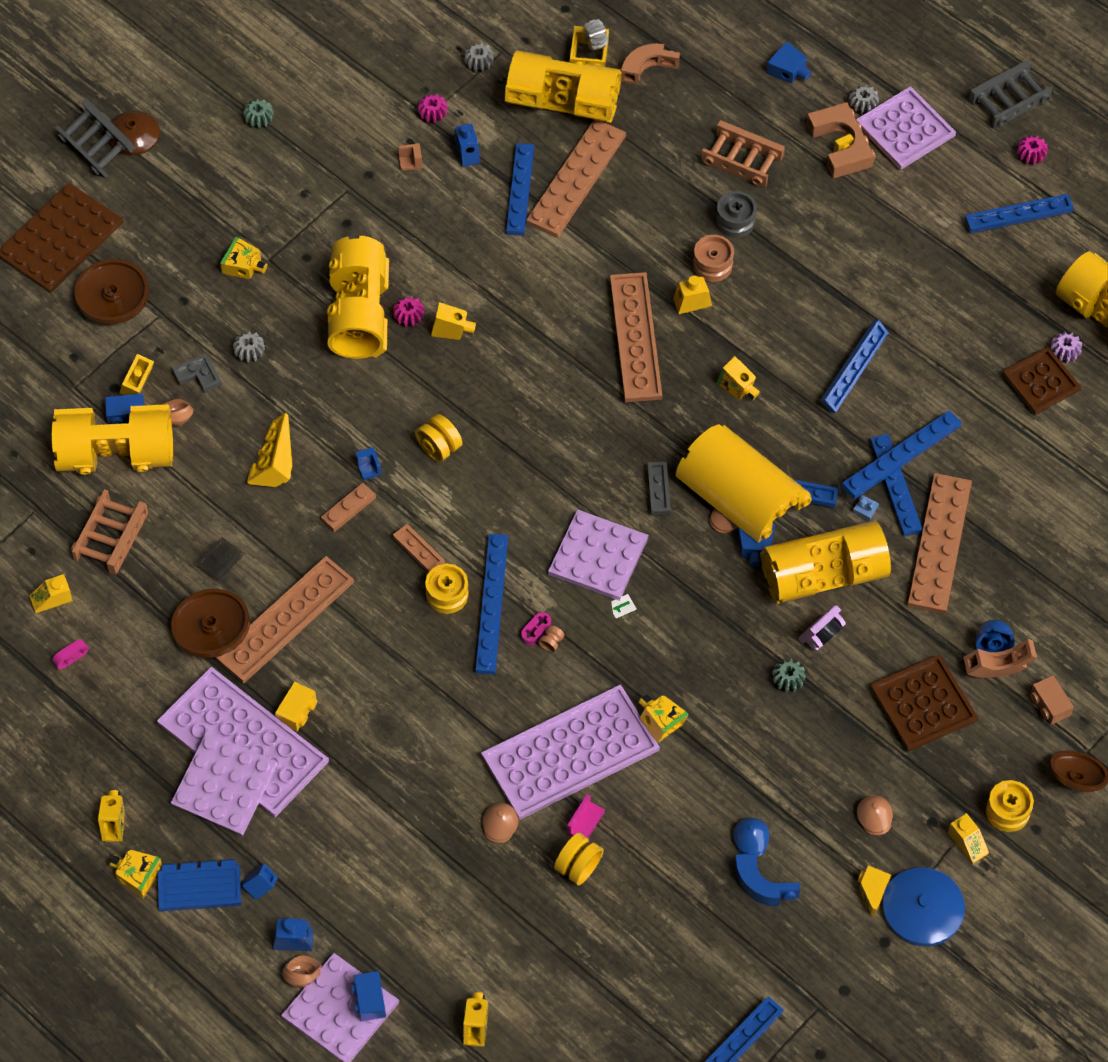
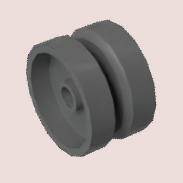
M741 191L728 192L720 197L716 213V226L718 230L731 238H741L752 232L756 217V203L749 194Z

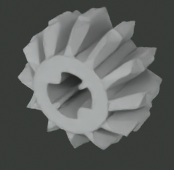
M599 19L591 20L584 24V37L592 50L601 49L608 44L607 32Z
M475 42L474 46L469 45L468 49L465 50L464 62L465 65H468L469 69L474 68L475 72L477 70L483 72L484 68L489 69L490 65L493 64V51L490 50L489 45L484 46L483 42L477 45Z
M858 85L857 88H853L849 95L850 108H854V112L860 111L861 115L863 112L871 111L879 103L878 92L874 91L873 87L867 88V85L864 87Z
M250 330L248 334L242 332L241 337L236 336L235 342H233L236 357H239L241 361L246 359L248 363L251 359L256 362L257 357H262V352L265 350L262 337H259L257 332L252 335Z

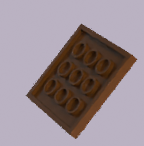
M940 654L872 683L870 686L908 752L978 721V716Z

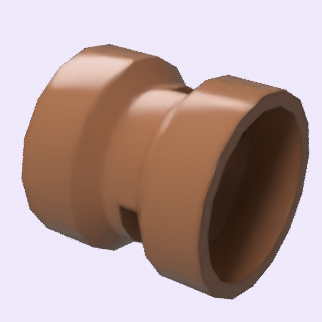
M549 625L545 630V636H541L538 643L544 650L555 652L558 648L557 643L562 641L565 634L558 627Z

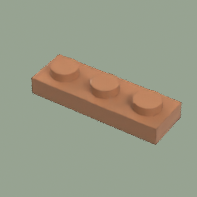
M362 483L321 516V521L333 532H336L376 499V494Z
M408 524L393 534V539L428 573L434 567L445 564V560Z

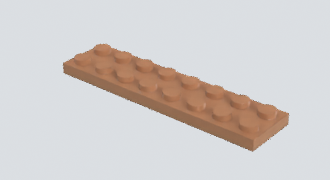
M593 120L527 218L526 224L559 238L625 139L626 132L600 120Z
M647 273L610 275L625 402L662 400Z
M934 473L908 607L946 614L972 480Z
M325 556L250 625L247 636L237 648L225 655L215 657L216 661L244 684L354 583V579Z

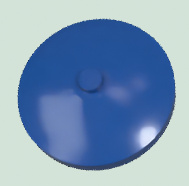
M919 867L905 870L891 880L883 896L882 911L888 927L897 937L912 945L928 947L944 943L955 935L963 921L965 903L961 890L950 877L935 869Z

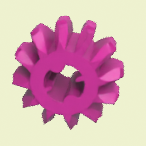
M430 93L429 97L424 95L423 99L418 102V113L422 120L426 119L427 123L429 121L435 123L436 120L442 121L443 117L447 115L448 105L444 97L439 98L438 94L433 96Z
M1031 134L1028 138L1024 136L1022 141L1018 143L1017 155L1020 156V161L1026 160V165L1029 162H1032L1033 165L1036 162L1041 163L1047 156V144H1045L1044 139L1039 140L1038 136L1032 137Z
M404 296L403 300L398 299L397 304L393 307V314L399 325L404 323L405 327L408 324L414 327L415 322L420 324L421 318L424 317V305L420 303L419 298L413 300L412 296L409 299Z

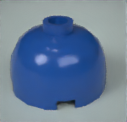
M994 619L982 623L975 634L976 648L986 652H1001L1015 646L1012 629L1001 620Z

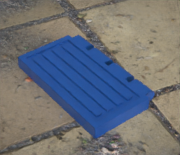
M236 859L221 860V866H218L217 860L201 861V868H197V862L180 863V869H177V863L162 864V871H158L159 912L242 906L240 865H236Z

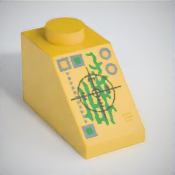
M64 574L45 580L30 595L35 613L73 601Z
M967 813L950 824L949 836L972 864L989 854L980 829Z
M868 865L866 872L861 871L857 882L861 883L859 892L870 916L875 917L889 884L891 874Z

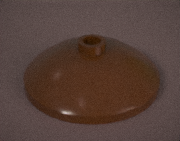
M127 111L117 115L111 121L136 147L132 153L127 149H122L119 152L120 154L134 156L146 153L159 140L160 128L158 122L148 113ZM116 138L110 139L108 143L114 148L118 140Z
M1061 751L1054 754L1051 758L1050 770L1054 777L1060 783L1073 790L1095 792L1103 789L1108 783V771L1105 766L1087 754L1077 751Z

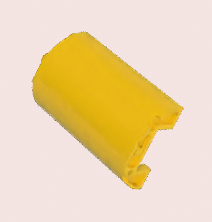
M720 424L706 430L688 448L690 452L687 454L686 459L684 457L681 459L675 475L758 543L764 538L767 539L772 534L773 521L777 517L783 516L788 508L795 506V509L798 511L803 506H808L812 500L810 493L728 427L725 425L722 427Z

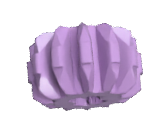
M1064 331L1062 335L1057 333L1055 338L1052 339L1050 349L1056 357H1059L1060 362L1065 360L1068 363L1070 360L1075 361L1082 351V342L1079 341V336L1073 337V332L1069 335Z

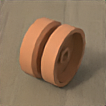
M707 235L700 238L695 245L693 268L697 276L704 277V280L709 282H718L727 278L733 268V245L728 239L720 235Z

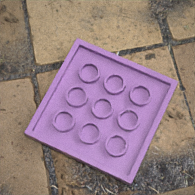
M911 86L856 119L861 124L862 131L900 170L955 137L956 131Z
M577 509L550 566L548 575L620 601L646 545L648 535Z
M206 732L171 804L243 836L278 762Z
M333 953L320 969L319 976L301 991L281 1016L282 1019L339 1061L351 1062L399 1004V1000L382 988L386 1018L361 1022V1016L356 1015L354 1003L358 1002L357 995L353 996L351 983H355L354 975L363 973Z

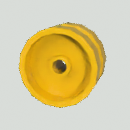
M435 414L428 420V424L421 425L415 431L416 439L421 448L436 462H443L450 456V452L454 453L462 446V439L457 429L441 414Z
M441 564L431 569L425 581L428 604L435 611L444 614L455 613L461 610L467 603L469 596L468 579L465 572L453 564Z
M1013 780L1000 782L995 785L990 793L986 807L987 819L992 826L1000 831L1014 832L1020 830L1029 821L1033 809L1034 800L1032 793L1027 786Z
M576 833L560 852L554 869L562 875L569 874L570 881L576 885H581L595 870L604 850L596 843L589 844V839L582 833Z

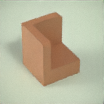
M420 143L398 146L402 171L422 168Z

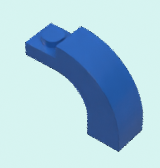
M756 854L736 855V877L739 885L749 897L768 906H779L780 899L791 901L799 898L800 882H770L759 873Z

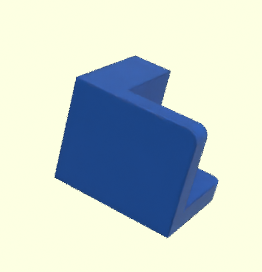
M374 447L355 452L356 462L363 480L381 475V465Z
M263 863L246 876L242 886L254 899H258L274 887L278 876Z

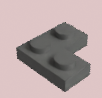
M207 354L172 367L179 385L198 379L204 392L222 385Z

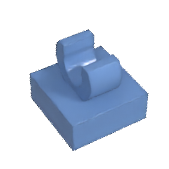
M862 495L854 507L853 513L870 521L878 509L879 503Z

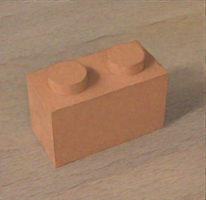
M1054 675L1033 684L1030 693L1031 699L1039 706L1042 717L1048 720L1050 725L1071 716L1074 706Z

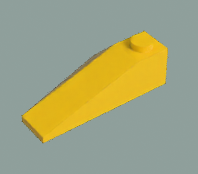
M286 413L272 421L264 438L267 442L257 453L260 457L257 463H253L250 468L248 484L277 487L290 479L292 456L289 420Z

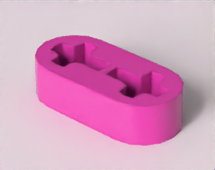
M545 612L538 613L523 628L521 639L524 644L535 645L541 636L545 635L546 628L551 625L550 615ZM539 620H540V621L546 620V624L542 623V624L539 626ZM534 632V638L531 636L527 638V634L530 635Z
M79 639L55 654L52 661L58 669H64L83 657L88 652L89 647L82 639Z

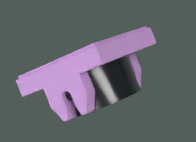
M837 605L833 606L798 637V640L802 644L807 642L816 651L820 649L846 624L844 619L838 614L841 609Z

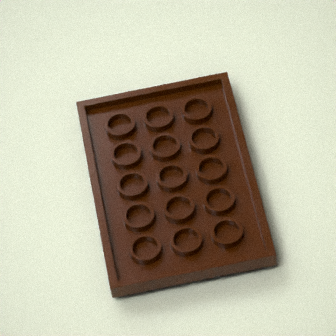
M68 183L0 247V259L51 294L124 223L123 218L71 183Z

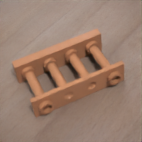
M720 120L717 125L716 134L718 139L711 151L703 148L701 162L766 188L768 181L766 172L773 160L782 161L785 146ZM725 140L735 143L727 158L717 154ZM741 147L751 150L743 164L733 161ZM757 153L767 157L759 171L750 168Z
M104 489L102 495L98 496L96 506L79 539L72 545L71 553L74 561L78 562L83 554L106 562L109 573L117 575L148 515L147 504L139 501L137 507L134 508L110 501L109 492ZM107 507L130 515L131 518L128 523L124 524L102 515ZM100 523L120 530L123 534L120 538L114 539L96 533L94 530L97 524ZM90 539L113 546L114 551L112 554L107 555L86 548V545Z

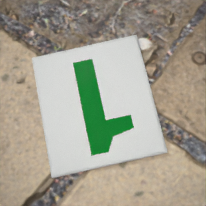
M628 594L622 596L620 601H611L615 618L637 610Z

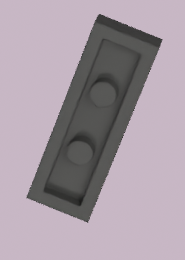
M648 462L651 515H670L667 462Z

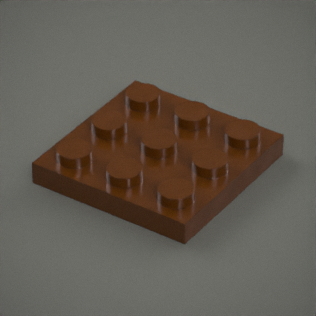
M1049 347L1004 370L1002 374L1034 415L1041 413L1081 390L1079 383Z

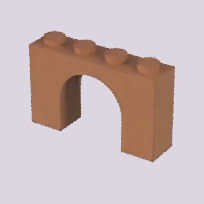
M847 102L808 113L806 125L813 138L833 132L845 135L851 134L854 138V142L849 148L828 154L826 165L833 178L873 167L875 152L873 149H870L868 138L866 135H863L861 124L856 121L854 110L850 109Z

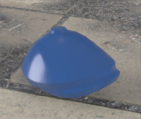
M750 817L741 820L735 826L733 836L741 854H756V857L761 856L769 842L767 825L760 819Z

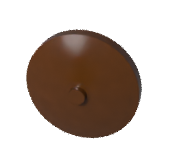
M119 259L103 260L89 266L79 276L75 285V299L79 310L90 320L101 324H119L134 318L143 310L149 298L148 281L142 270L128 261Z
M206 589L190 595L176 608L171 621V629L177 645L186 653L200 658H214L231 652L243 642L250 627V616L244 601L236 594L223 589Z

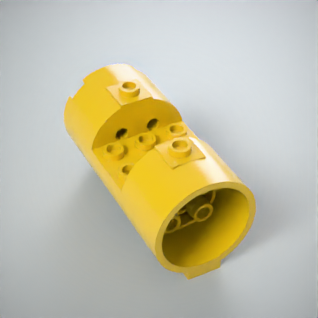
M516 50L509 69L505 101L510 104L537 109L544 108L575 114L579 117L612 122L620 91L621 71L588 63L579 65L553 60L550 56Z
M359 236V239H349V237H344L336 241L331 247V261L329 263L330 285L337 292V300L330 304L327 309L328 347L335 354L346 358L362 359L371 356L377 358L387 350V319L384 318V309L379 304V298L388 289L389 258H386L384 246L373 238Z
M1088 251L1081 255L1064 274L1056 289V296L1085 318L1092 316L1107 328L1108 262L1096 253L1093 254L1091 251Z
M169 405L131 406L128 424L96 425L93 408L54 409L53 417L56 421L52 422V449L54 457L57 458V460H54L57 472L76 471L82 475L96 472L98 454L103 457H109L116 453H119L121 456L130 455L132 467L137 472H147L148 469H153V467H172L173 432Z
M875 520L763 547L764 551L760 553L762 570L769 587H772L769 588V592L776 604L812 596L818 592L846 585L853 586L886 578L891 573L887 542L879 523Z

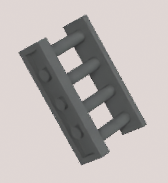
M1028 60L970 90L968 101L972 105L982 102L994 116L992 122L993 129L1004 126L1008 121L1050 100L1053 88L1049 86L1042 90L1029 76L1031 64ZM1024 80L1036 94L1028 98L1016 82ZM1010 87L1021 99V102L1014 105L1001 90ZM996 95L1008 109L1000 113L989 101L988 97Z
M85 98L81 102L85 107L84 113L65 131L58 125L55 128L60 132L58 136L65 143L68 141L92 164L90 168L97 175L101 173L106 178L108 175L102 168L122 149H127L132 153L136 147ZM94 116L96 118L95 123L76 142L69 137L89 117L92 118ZM105 127L107 129L105 131L106 134L92 148L85 152L81 146L96 131ZM116 138L118 140L116 142L117 145L96 163L92 157L110 139Z

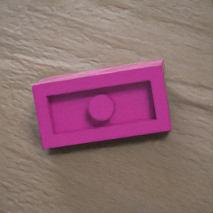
M587 794L570 820L567 826V836L572 838L576 833H582L589 838L603 816L605 809L592 803L590 795Z

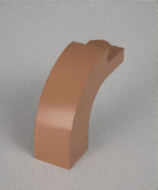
M664 44L641 46L633 50L626 57L621 70V82L638 85L641 73L651 66L678 69L680 53L664 50Z
M1027 639L1005 651L986 652L977 649L963 658L967 675L979 678H994L1011 675L1026 669L1027 663L1036 659L1037 655L1033 640Z

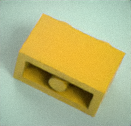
M137 354L122 383L120 394H140L150 375L154 361Z
M294 682L275 712L276 718L289 728L298 731L300 726L305 725L310 710H314L317 705L316 692Z

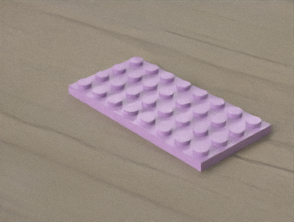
M210 667L157 720L159 726L194 754L205 733L209 732L277 761L278 765L258 804L274 817L329 762L328 757L213 667Z
M620 684L482 752L481 756L509 804L515 809L519 820L658 752L660 747L640 721L638 711Z

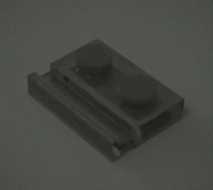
M221 537L196 564L199 569L219 582L243 557V552Z

